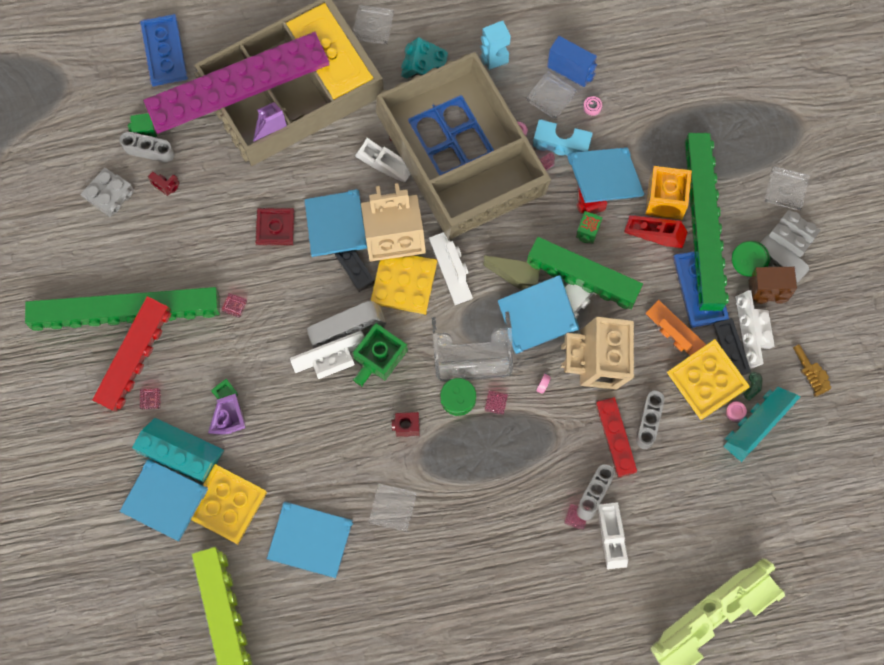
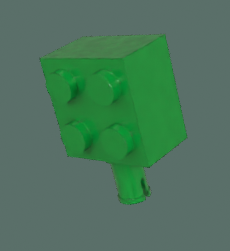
M375 323L353 352L354 360L363 366L353 378V381L363 387L371 374H376L386 381L408 352L407 344Z

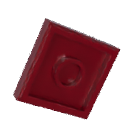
M257 208L256 245H294L295 209Z

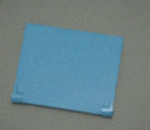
M627 147L568 153L569 163L573 168L585 203L642 197L645 195Z
M359 190L304 199L312 257L367 248Z
M561 275L498 300L516 354L563 336L566 333L579 330V325Z
M148 459L119 512L179 542L201 500L206 495L208 488Z
M284 501L267 559L336 578L353 520Z

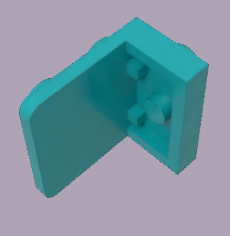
M419 37L405 47L406 55L401 65V76L406 79L415 73L422 76L433 68L438 69L444 66L447 62L448 52Z

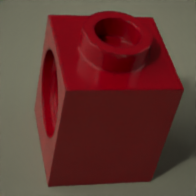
M419 412L395 413V419H392V431H396V437L420 436ZM403 421L411 423L408 428H402L400 424Z

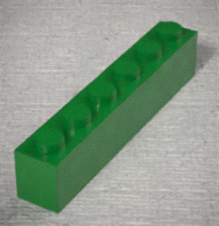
M537 237L527 258V263L532 268L545 270L552 277L561 275V278L570 285L576 284L588 293L594 292L603 300L614 301L619 307L624 309L629 308L632 310L643 286V283L540 237Z

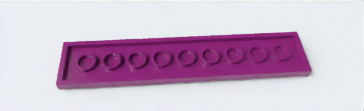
M312 32L146 98L143 101L157 134L330 64L316 32Z

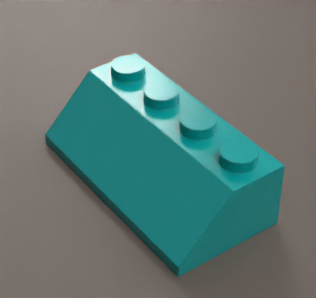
M777 387L774 391L770 389L762 397L765 401L761 405L757 403L751 409L752 415L749 418L744 417L739 422L738 426L740 428L735 433L732 430L725 438L727 443L723 447L742 462L799 400L800 396L780 387Z
M154 418L141 430L132 446L138 454L204 484L215 464L217 465L224 452V449L157 418Z

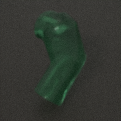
M756 372L749 374L748 378L751 381V387L743 393V396L748 401L762 390L763 378L761 374Z

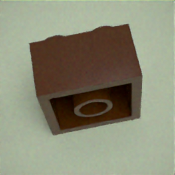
M795 266L756 267L748 280L753 302L765 304L768 301H775V303L781 304L789 301L797 289Z

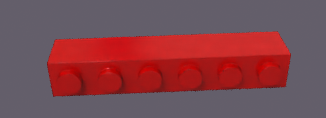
M148 296L146 297L92 399L93 401L112 411H118V409L124 406L127 392L133 389L136 375H139L144 368L142 363L152 353V345L161 336V328L164 322L167 323L171 317V308Z

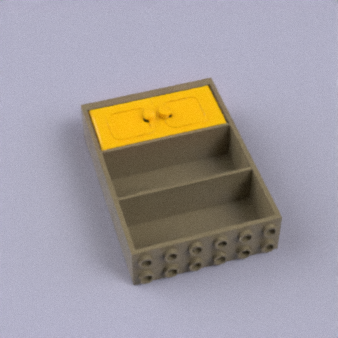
M318 0L194 65L197 71L194 74L196 78H199L316 32L328 58L329 66L215 111L218 118L222 120L227 133H230L236 148H239L245 162L248 161L251 167L377 100V95L384 90L383 78L332 0ZM275 102L282 110L287 126L253 142L259 114L258 109Z

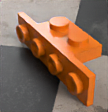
M658 300L645 313L661 328L659 331L666 338L670 337L675 341L673 345L682 352L684 350L691 356L706 346L661 301Z

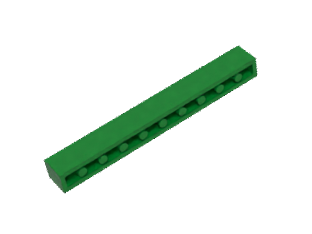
M688 133L685 140L687 170L692 171L689 198L699 311H722L725 305L728 304L729 295L728 292H725L727 276L723 272L725 268V258L722 257L724 243L723 240H720L722 224L718 220V217H720V206H717L719 191L715 188L717 183V173H714L716 159L715 156H712L714 141L711 140L710 133Z
M216 287L25 301V324L34 331H41L43 328L62 329L64 326L80 328L81 325L96 327L104 323L109 325H118L120 322L132 324L147 296L171 308V317L168 321H174L177 318L183 317L185 319H195L196 316L212 318L215 315H220L219 292Z

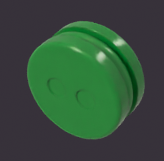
M757 241L742 242L732 253L733 267L743 276H752L756 267H768L770 263L768 249Z
M451 379L441 389V405L447 413L453 416L466 415L472 411L476 404V390L466 379Z

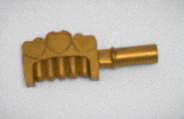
M800 344L793 347L804 367L800 372L807 376V380L812 384L811 387L814 388L815 393L813 395L817 397L828 392L831 386L830 381H828L829 376L827 372L822 370L818 363L811 365Z

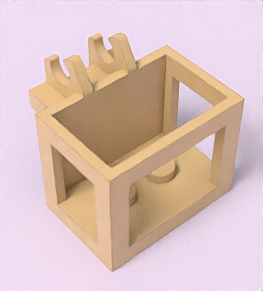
M399 183L395 184L396 193L381 195L380 186H376L377 194L369 195L370 202L361 203L370 261L426 253L417 195L408 196L407 190L399 189Z
M596 317L580 330V334H565V340L561 345V349H566V360L561 363V368H564L566 373L580 374V386L616 390L634 378V321ZM600 377L613 378V383L597 382L596 380Z

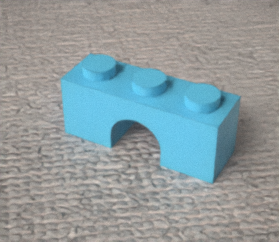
M503 20L483 28L481 36L482 45L480 46L482 54L480 58L489 70L509 63V52L506 46L510 45L511 35Z
M539 119L533 139V147L541 151H552L557 155H568V153L589 150L592 132L575 128L570 138L561 139L556 135V123Z

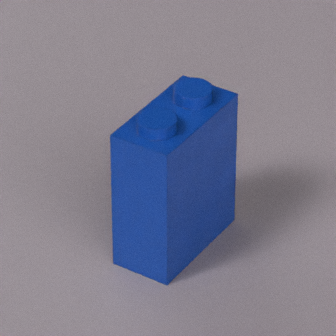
M558 36L549 50L547 67L585 87L595 77L596 73L594 71L597 68V56Z

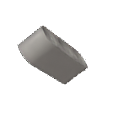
M125 132L120 136V144L129 155L160 162H170L174 158V151L167 140L132 132ZM168 149L167 152L161 153L163 150Z
M768 234L760 243L769 251V264L772 267L795 266L796 283H798L810 270L809 266L796 254L770 238V234Z
M651 391L644 402L636 437V443L642 449L650 448L656 440L664 405V396L659 391ZM650 399H657L659 401V405L651 404ZM647 416L653 417L654 420H655V423H653V424L648 423V422L646 421L645 417H647ZM648 435L651 441L644 442L641 436Z
M603 464L598 467L577 508V515L582 520L592 519L611 485L615 471L610 465ZM601 475H605V476H607L608 478L605 479V478L601 477ZM592 490L598 491L599 494H594ZM583 506H588L591 510H586Z

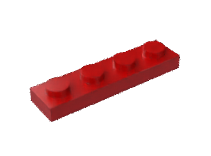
M615 397L596 402L617 477L637 473Z

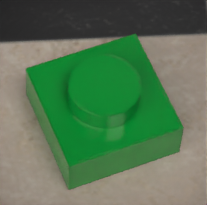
M227 379L211 390L217 399L236 394V397L239 395Z

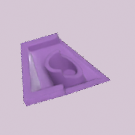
M275 102L258 109L259 114L253 142L287 126L284 114Z
M236 394L218 399L208 433L229 434L246 428L245 419Z

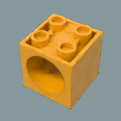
M654 166L648 184L645 215L682 220L689 203L692 171Z

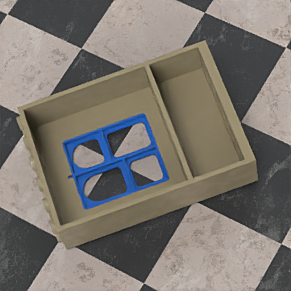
M476 52L465 54L456 61H449L438 69L433 68L422 76L417 75L411 81L399 83L395 88L383 90L377 95L376 114L448 241L546 194L551 178ZM449 106H459L465 111L469 120L457 127L450 128L444 119L443 113ZM426 117L435 119L447 138L446 141L431 148L426 146L417 130L419 120ZM470 128H474L486 147L487 152L469 160L455 136ZM447 148H452L461 164L446 172H442L436 164L433 155Z

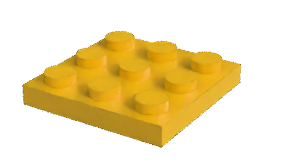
M414 255L380 260L371 301L382 307L426 315L438 261Z
M715 339L667 372L700 420H703L750 388Z
M215 464L203 486L208 488V491L191 520L238 545L265 498L267 491Z

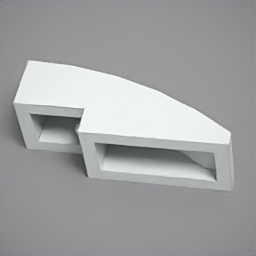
M368 138L363 142L355 157L371 167L404 183L410 176V172L401 157L385 146L383 148Z
M618 502L600 504L598 512L607 569L627 567L628 557Z

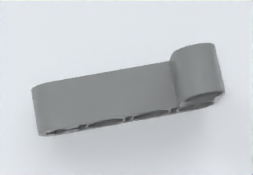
M368 301L309 326L307 332L312 347L317 348L364 328L371 329L375 323L384 327L386 321L381 306L373 301Z

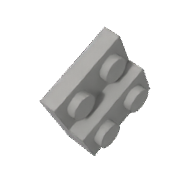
M104 167L81 193V196L111 217L119 211L122 203L132 196L134 189L126 180Z
M788 210L772 230L769 237L801 258L821 230L814 223H809L801 218L799 213Z

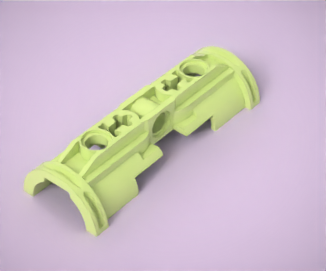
M761 559L753 567L741 570L665 630L660 640L651 646V651L660 665L697 664L704 658L698 649L715 636L713 629L723 621L728 619L731 623L748 609L757 616L775 600L779 601L785 596L784 592L768 575L775 569L774 564L766 559Z

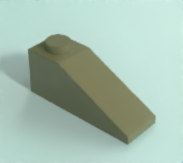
M484 255L483 265L516 288L524 290L538 284L540 269L532 268L529 263Z

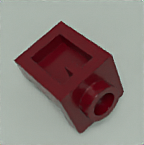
M153 171L148 175L150 183L167 197L174 193L180 184L177 176L174 174L168 180L162 174L157 175Z

